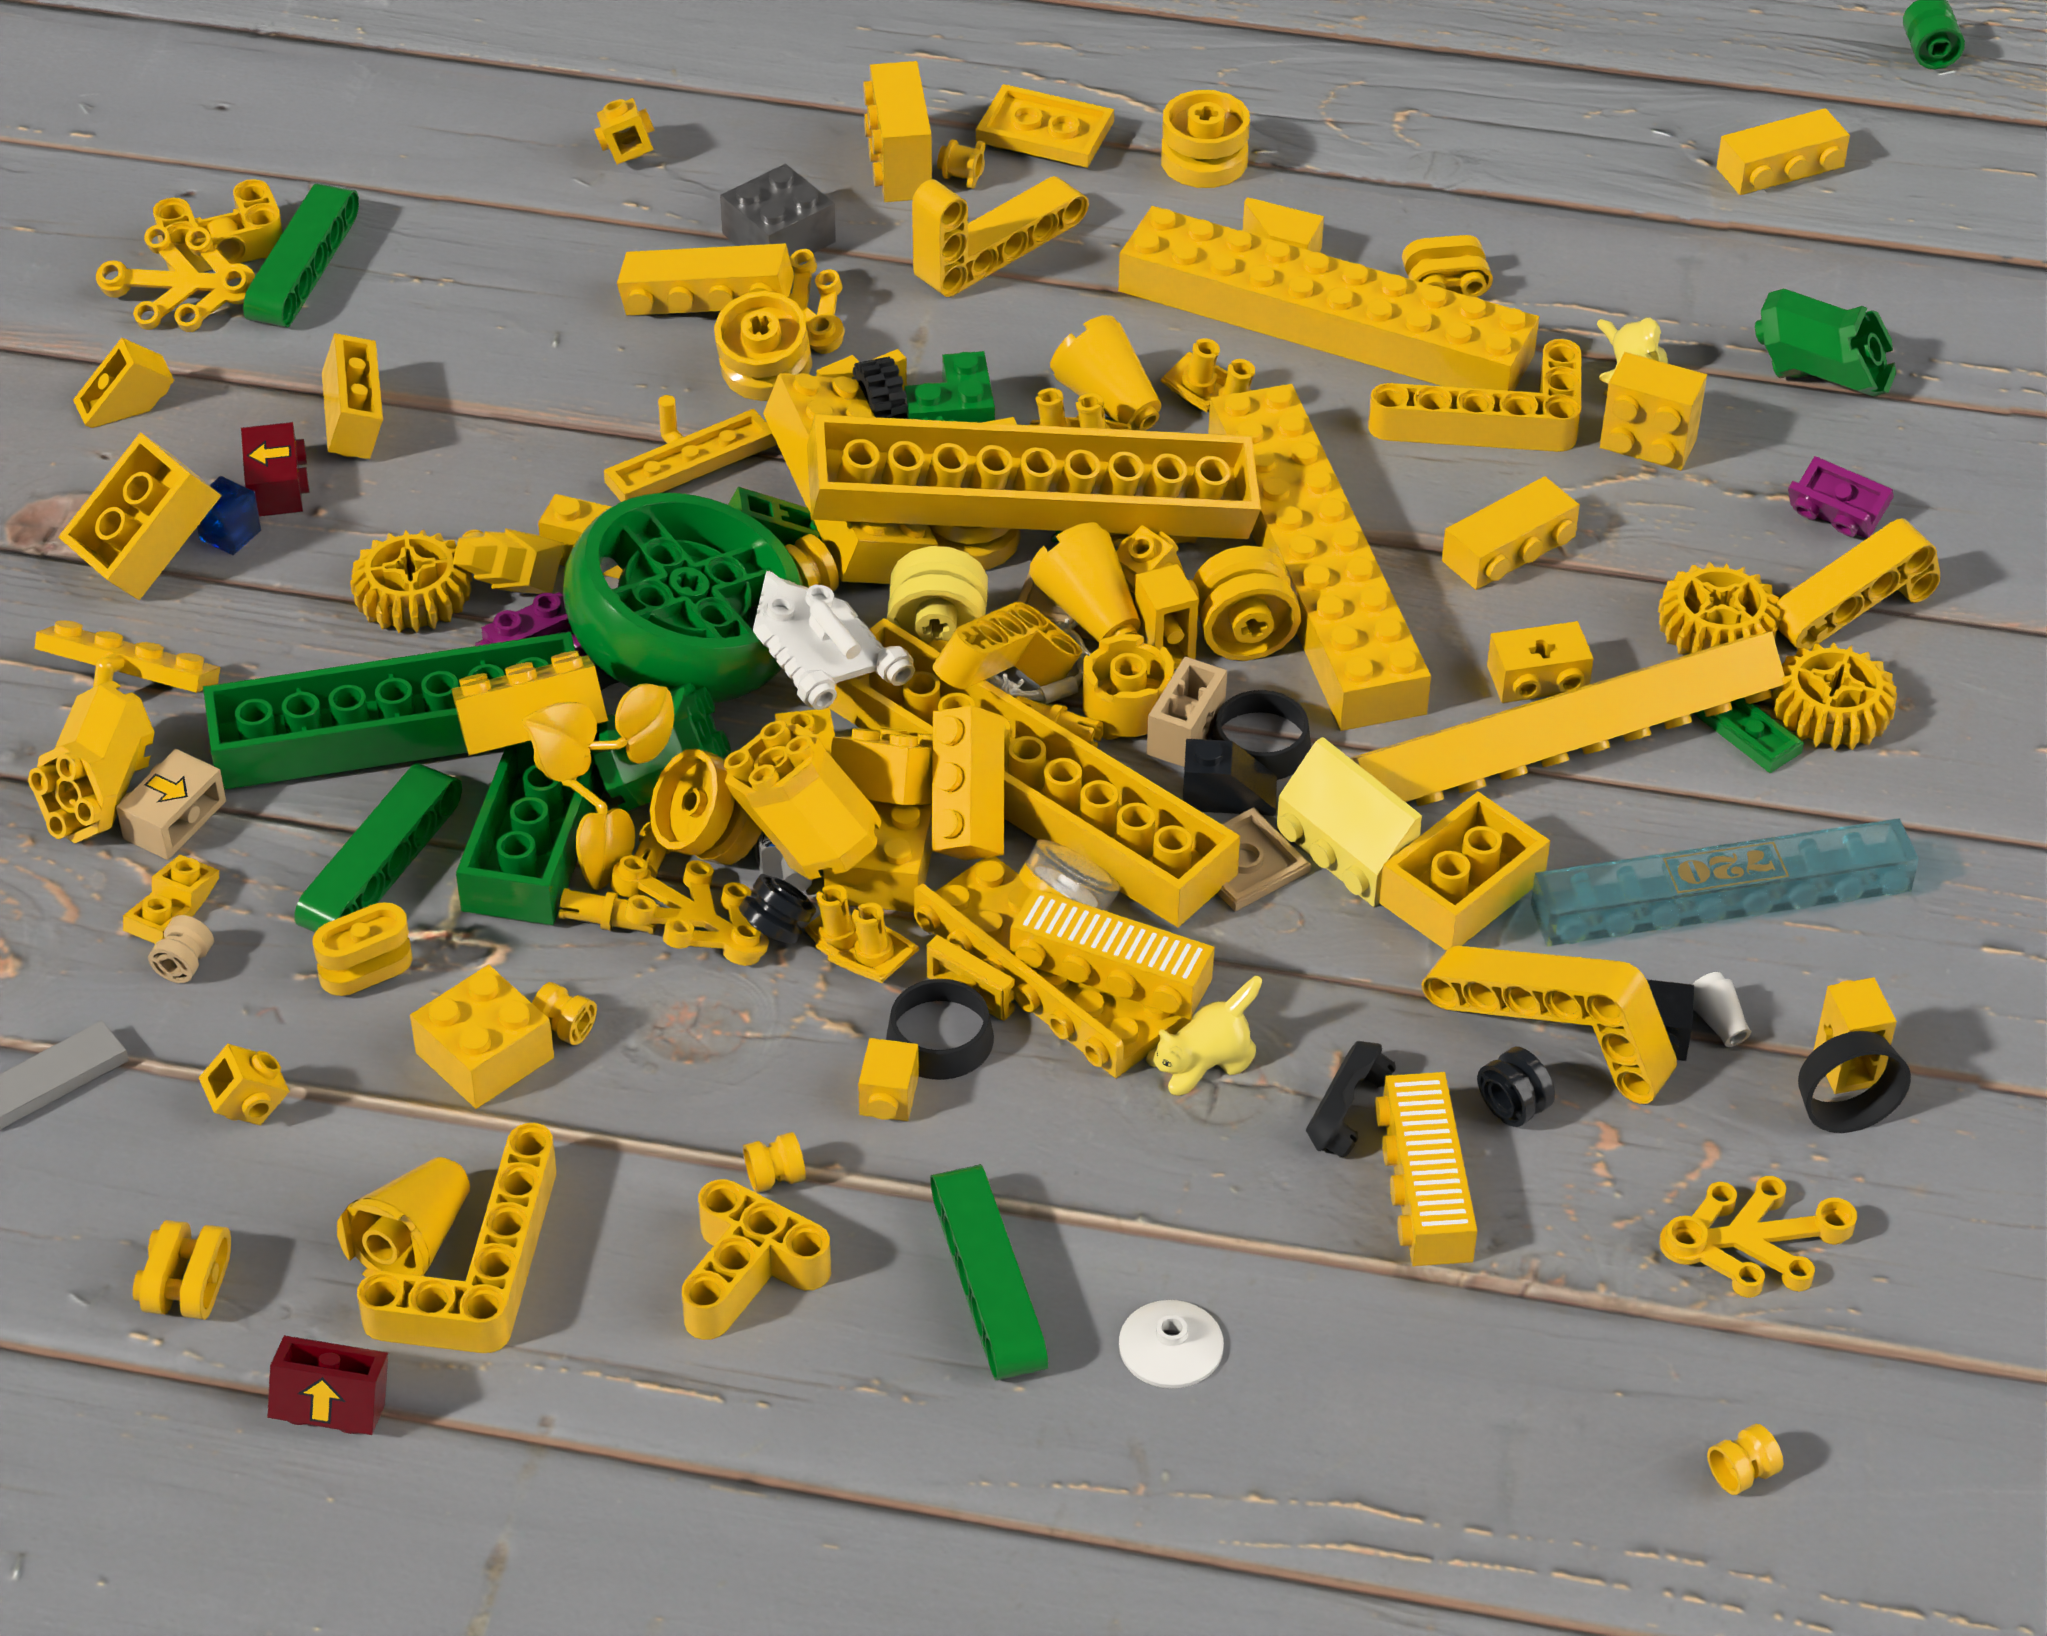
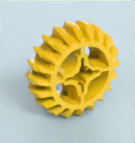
M424 529L418 534H409L405 530L403 535L397 537L388 533L387 539L384 542L372 540L370 549L360 550V558L353 562L350 585L355 605L358 607L359 612L364 613L368 622H378L382 630L394 626L398 633H401L405 628H413L418 633L420 627L428 625L435 630L437 621L451 622L453 613L463 612L464 603L470 600L472 573L453 564L457 547L454 540L445 541L441 533H436L430 537Z
M1708 562L1704 569L1691 565L1688 572L1678 571L1676 577L1668 581L1667 586L1664 588L1663 597L1660 599L1658 607L1660 631L1665 633L1667 644L1677 646L1678 654L1694 653L1743 637L1771 631L1775 640L1781 621L1779 616L1780 609L1775 607L1779 597L1773 595L1772 585L1762 584L1760 574L1749 576L1746 574L1745 567L1734 570L1729 568L1728 563L1723 567H1715L1711 562Z
M1834 642L1829 648H1823L1818 643H1815L1810 651L1799 647L1794 656H1786L1785 662L1782 663L1785 677H1782L1781 680L1784 685L1772 689L1773 697L1771 699L1772 706L1775 707L1776 719L1783 721L1784 727L1787 730L1797 731L1800 740L1812 739L1814 740L1815 747L1821 743L1830 744L1834 751L1840 744H1845L1849 749L1853 750L1858 742L1870 745L1874 737H1882L1883 732L1890 724V720L1893 719L1896 709L1897 687L1893 685V674L1884 670L1883 661H1871L1869 652L1855 653L1852 645L1848 649H1840Z

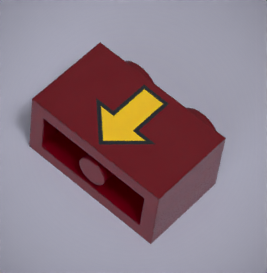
M293 422L241 428L244 480L250 517L303 512L302 494L310 493L307 467L299 468V465L307 464V455L304 439H296Z
M284 1335L270 1364L267 1418L287 1421L294 1425L307 1424L337 1429L348 1434L361 1433L373 1435L385 1406L388 1352Z

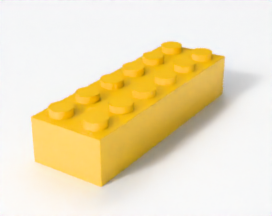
M779 373L763 415L805 505L811 513L807 443L814 415L875 416L857 379H850L844 376L836 378L812 376L806 373ZM814 520L823 543L835 561L839 577L844 582L890 584L891 572L898 560L913 550L928 546H938L929 525Z

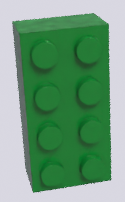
M531 740L505 747L456 870L460 907L463 912L554 925L560 909L562 892L564 888H568L578 861L576 835L579 823L586 814L595 813L596 807L574 789L564 786L561 781L549 779L536 767ZM590 750L591 765L584 775L577 777V781L601 799L604 784L592 750Z

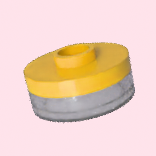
M1048 840L1037 841L1019 872L1020 879L1031 890L1037 888L1107 912L1121 889L1119 883L1100 866L1083 855Z

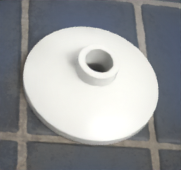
M1161 1300L1140 1307L1127 1318L1119 1336L1120 1355L1128 1370L1143 1382L1161 1388H1185L1205 1380L1218 1367L1223 1354V1335L1214 1318L1202 1308L1179 1300ZM1167 1333H1175L1178 1335L1171 1336L1167 1335Z

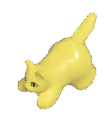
M1646 317L1638 322L1626 323L1619 330L1616 329L1612 322L1604 319L1597 321L1598 328L1606 335L1613 346L1617 361L1616 367L1624 352L1668 364L1665 350L1658 346L1661 334L1660 327L1652 318ZM1615 369L1602 373L1599 376V380L1608 385ZM1608 388L1604 390L1603 394L1607 396Z
M1253 976L1227 1002H1211L1201 1007L1194 1015L1192 1021L1176 1034H1169L1165 1030L1159 1031L1161 1039L1157 1047L1148 1051L1146 1062L1152 1067H1157L1161 1072L1172 1074L1168 1084L1169 1092L1172 1095L1180 1096L1189 1093L1198 1084L1205 1072L1215 1065L1220 1066L1229 1075L1240 1074L1249 1067L1256 1054V1045L1250 1038L1249 1024L1243 1012L1257 997L1262 985L1261 977Z

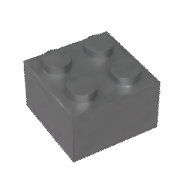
M786 163L720 195L722 234L736 246L786 243L789 257H791L797 250L808 249L814 253L836 242L835 203Z

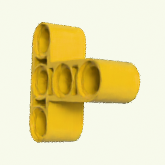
M717 1179L708 1182L702 1187L698 1194L701 1234L704 1240L713 1245V1247L682 1285L684 1326L693 1337L702 1340H712L723 1335L772 1276L804 1291L821 1288L829 1281L831 1277L830 1236L822 1226L727 1179Z

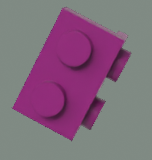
M1814 456L1799 483L1792 481L1788 487L1790 504L1798 514L1812 520L1818 517L1832 523V526L1837 531L1846 536L1854 537L1857 534L1866 539L1872 535L1894 497L1893 489L1817 456Z

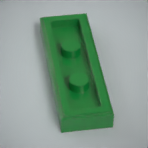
M1745 698L1731 701L1732 710L1706 717L1704 710L1693 713L1769 773L1797 757L1803 751L1804 742L1756 705L1753 703L1748 704Z

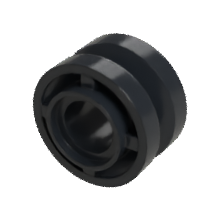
M760 874L753 884V889L758 896H746L739 906V910L748 922L761 933L777 941L795 944L802 934L798 921L810 922L816 913V908L809 901L808 897L792 884L777 877Z
M1515 1046L1502 1053L1498 1060L1490 1061L1478 1071L1477 1083L1484 1102L1494 1115L1509 1126H1522L1532 1119L1534 1114L1541 1113L1550 1107L1555 1100V1089L1548 1071L1534 1054L1522 1047Z

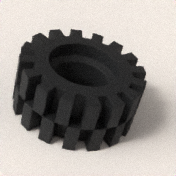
M888 356L855 363L852 371L854 377L852 379H857L874 416L877 418L908 419L906 414L908 412V405L905 403V398H907L906 391H903L902 376L899 377V368L895 365V360Z

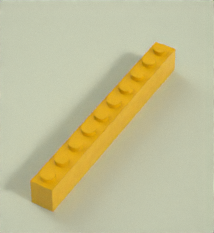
M1772 631L1759 633L1350 757V759L1403 801L1408 802L1416 799L1417 806H1423L1445 799L1443 790L1457 786L1459 793L1476 790L1486 786L1484 778L1499 773L1501 780L1518 777L1528 773L1526 765L1541 760L1542 767H1548L1568 761L1567 752L1582 748L1583 754L1586 755L1610 748L1608 739L1623 735L1624 741L1628 742L1651 735L1650 726L1664 723L1665 729H1671L1691 723L1690 714L1704 710L1706 717L1732 710L1731 701L1745 698L1748 704L1772 698L1771 689L1784 685L1781 678L1785 677Z

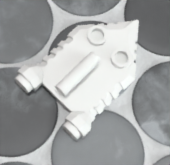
M766 571L753 632L762 644L769 649V653L777 660L780 667L785 670L787 676L794 681L793 683L798 688L797 695L803 703L816 710L825 709L836 699V683L874 671L883 680L892 683L894 686L905 684L912 678L915 672L913 666L914 659L901 646H888L884 648L876 640L874 634L868 630L865 623L857 618V613L848 602L835 598L830 588L824 585H813L807 588L779 578L773 572Z

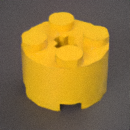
M1119 634L1099 641V648L1092 652L1090 656L1086 654L1083 667V712L1088 718L1103 721V738L1112 740L1118 737H1138L1147 734L1148 715L1174 675V660L1167 648L1162 645L1161 650H1159L1155 646L1145 644L1144 636Z

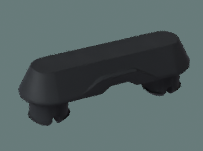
M1356 1041L1347 1053L1306 1128V1132L1317 1151H1324L1328 1148L1341 1158L1348 1156L1358 1140V1132L1344 1123V1117L1354 1100L1353 1090L1365 1078L1376 1085L1377 1088L1385 1086V1077L1392 1075L1396 1070L1395 1061L1393 1062L1381 1053L1383 1049L1381 1044Z

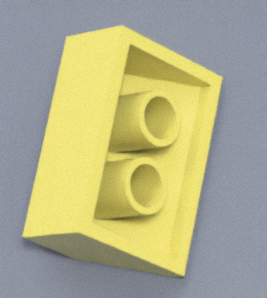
M1321 737L1314 743L1279 795L1277 829L1285 839L1294 842L1308 853L1318 866L1326 868L1340 879L1350 892L1359 895L1371 906L1376 907L1379 905L1383 864L1420 836L1422 815L1324 737Z

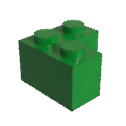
M984 351L942 354V383L904 386L907 396L905 403L908 405V412L906 413L908 419L922 420L927 417L929 420H935L938 416H943L946 421L953 419L957 422L982 423L995 420V405Z

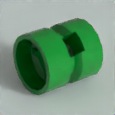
M1917 0L1906 9L1903 15V27L1911 43L1915 58L1920 65L1936 70L1955 63L1961 57L1965 49V40L1948 1Z

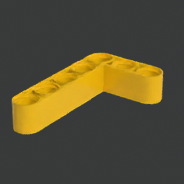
M1053 176L968 223L967 202L937 180H927L916 190L912 201L914 274L943 296H954L1076 226L1088 211V198L1059 177Z
M1554 339L1545 344L1539 379V393L1398 383L1380 384L1371 392L1368 420L1369 432L1374 437L1386 441L1554 452L1570 450L1577 442L1581 415V349L1575 342L1567 339Z
M1451 946L1425 976L1421 984L1426 998L1432 1004L1445 1010L1593 1026L1617 1089L1625 1098L1638 1104H1648L1653 1101L1677 1067L1676 1055L1647 979L1637 967L1630 963L1467 946Z
M525 1123L517 1126L509 1134L466 1281L392 1272H376L368 1275L360 1282L357 1288V1299L362 1326L368 1336L379 1341L475 1353H493L507 1345L513 1331L556 1178L557 1167L553 1136L547 1127L538 1123Z

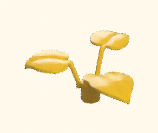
M645 683L628 690L619 701L615 714L616 730L621 737L613 741H593L597 733L595 716L590 708L577 702L553 704L533 712L522 719V723L532 741L536 767L549 779L561 781L564 786L571 787L596 807L597 813H588L581 819L576 835V851L580 868L586 882L594 890L602 889L611 881L613 867L616 863L620 862L622 857L632 855L636 838L635 827L630 815L625 810L613 808L608 811L606 803L579 783L577 777L584 775L591 765L590 750H614L626 746L628 758L630 761L638 764L646 763L657 757L668 743L674 723V706L671 693L667 689L668 687Z

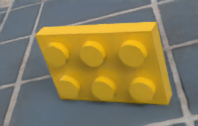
M1003 84L976 128V142L982 141L986 145H991L995 148H1004L1026 153L1034 157H1043L1065 162L1073 166L1088 168L1114 123V109Z

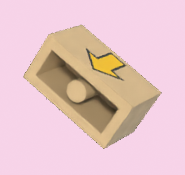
M174 749L161 763L156 764L150 774L132 792L127 793L122 798L120 804L116 806L123 839L169 860L226 802L221 771L219 768L178 749Z

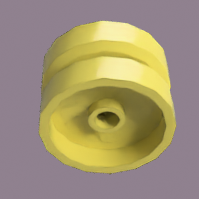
M928 546L913 550L898 560L891 572L887 620L926 644L934 640L949 641L957 627L986 615L988 576L981 563L966 552L942 546Z

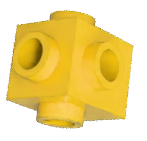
M634 98L626 101L623 99L614 100L605 105L602 111L597 112L600 127L594 129L602 150L610 149L616 165L636 159L654 150L648 134L655 131L647 109L639 111Z
M1141 525L1132 536L1126 537L1118 546L1116 553L1129 590L1133 594H1135L1136 574L1178 564L1185 575L1176 553L1179 548L1167 534L1161 531L1155 534Z
M228 1043L199 1076L200 1083L214 1113L223 1115L233 1121L241 1120L260 1126L290 1092L282 1076L281 1066L272 1055L265 1051L256 1052Z

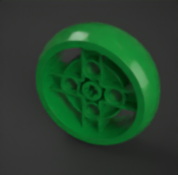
M655 493L633 497L618 503L596 517L581 533L566 562L563 598L570 627L579 644L587 655L614 679L630 688L648 683L668 687V690L692 682L696 689L706 687L713 703L733 700L755 691L770 681L782 669L777 660L769 653V649L762 644L747 624L751 614V607L756 605L758 608L766 571L773 572L779 578L791 581L797 585L803 586L797 566L785 546L770 530L751 516L727 504L701 496L682 493ZM618 565L623 571L619 578L618 588L611 589L603 573Z

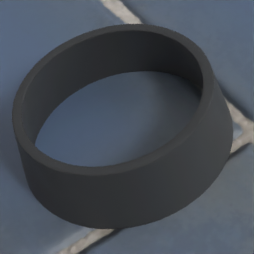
M1269 690L1247 691L1227 700L1217 714L1211 740L1230 741L1223 732L1222 726L1240 715L1260 712L1286 718L1302 731L1301 736L1295 743L1285 749L1274 752L1244 750L1277 775V780L1293 775L1311 749L1308 717L1302 706L1284 694Z
M950 979L925 980L905 989L892 1006L886 1040L912 1043L902 1035L896 1022L906 1011L927 1002L948 1001L958 1003L976 1012L983 1020V1025L978 1034L969 1042L959 1047L933 1050L918 1046L919 1077L934 1080L953 1079L974 1071L984 1063L992 1050L994 1033L987 1004L975 989L962 982Z
M1868 1031L1848 1032L1824 1042L1808 1056L1798 1076L1799 1090L1811 1122L1818 1128L1833 1133L1859 1131L1880 1122L1901 1104L1911 1083V1073L1907 1063L1885 1038ZM1864 1055L1888 1056L1883 1074L1865 1092L1838 1102H1824L1812 1097L1819 1082L1838 1065Z

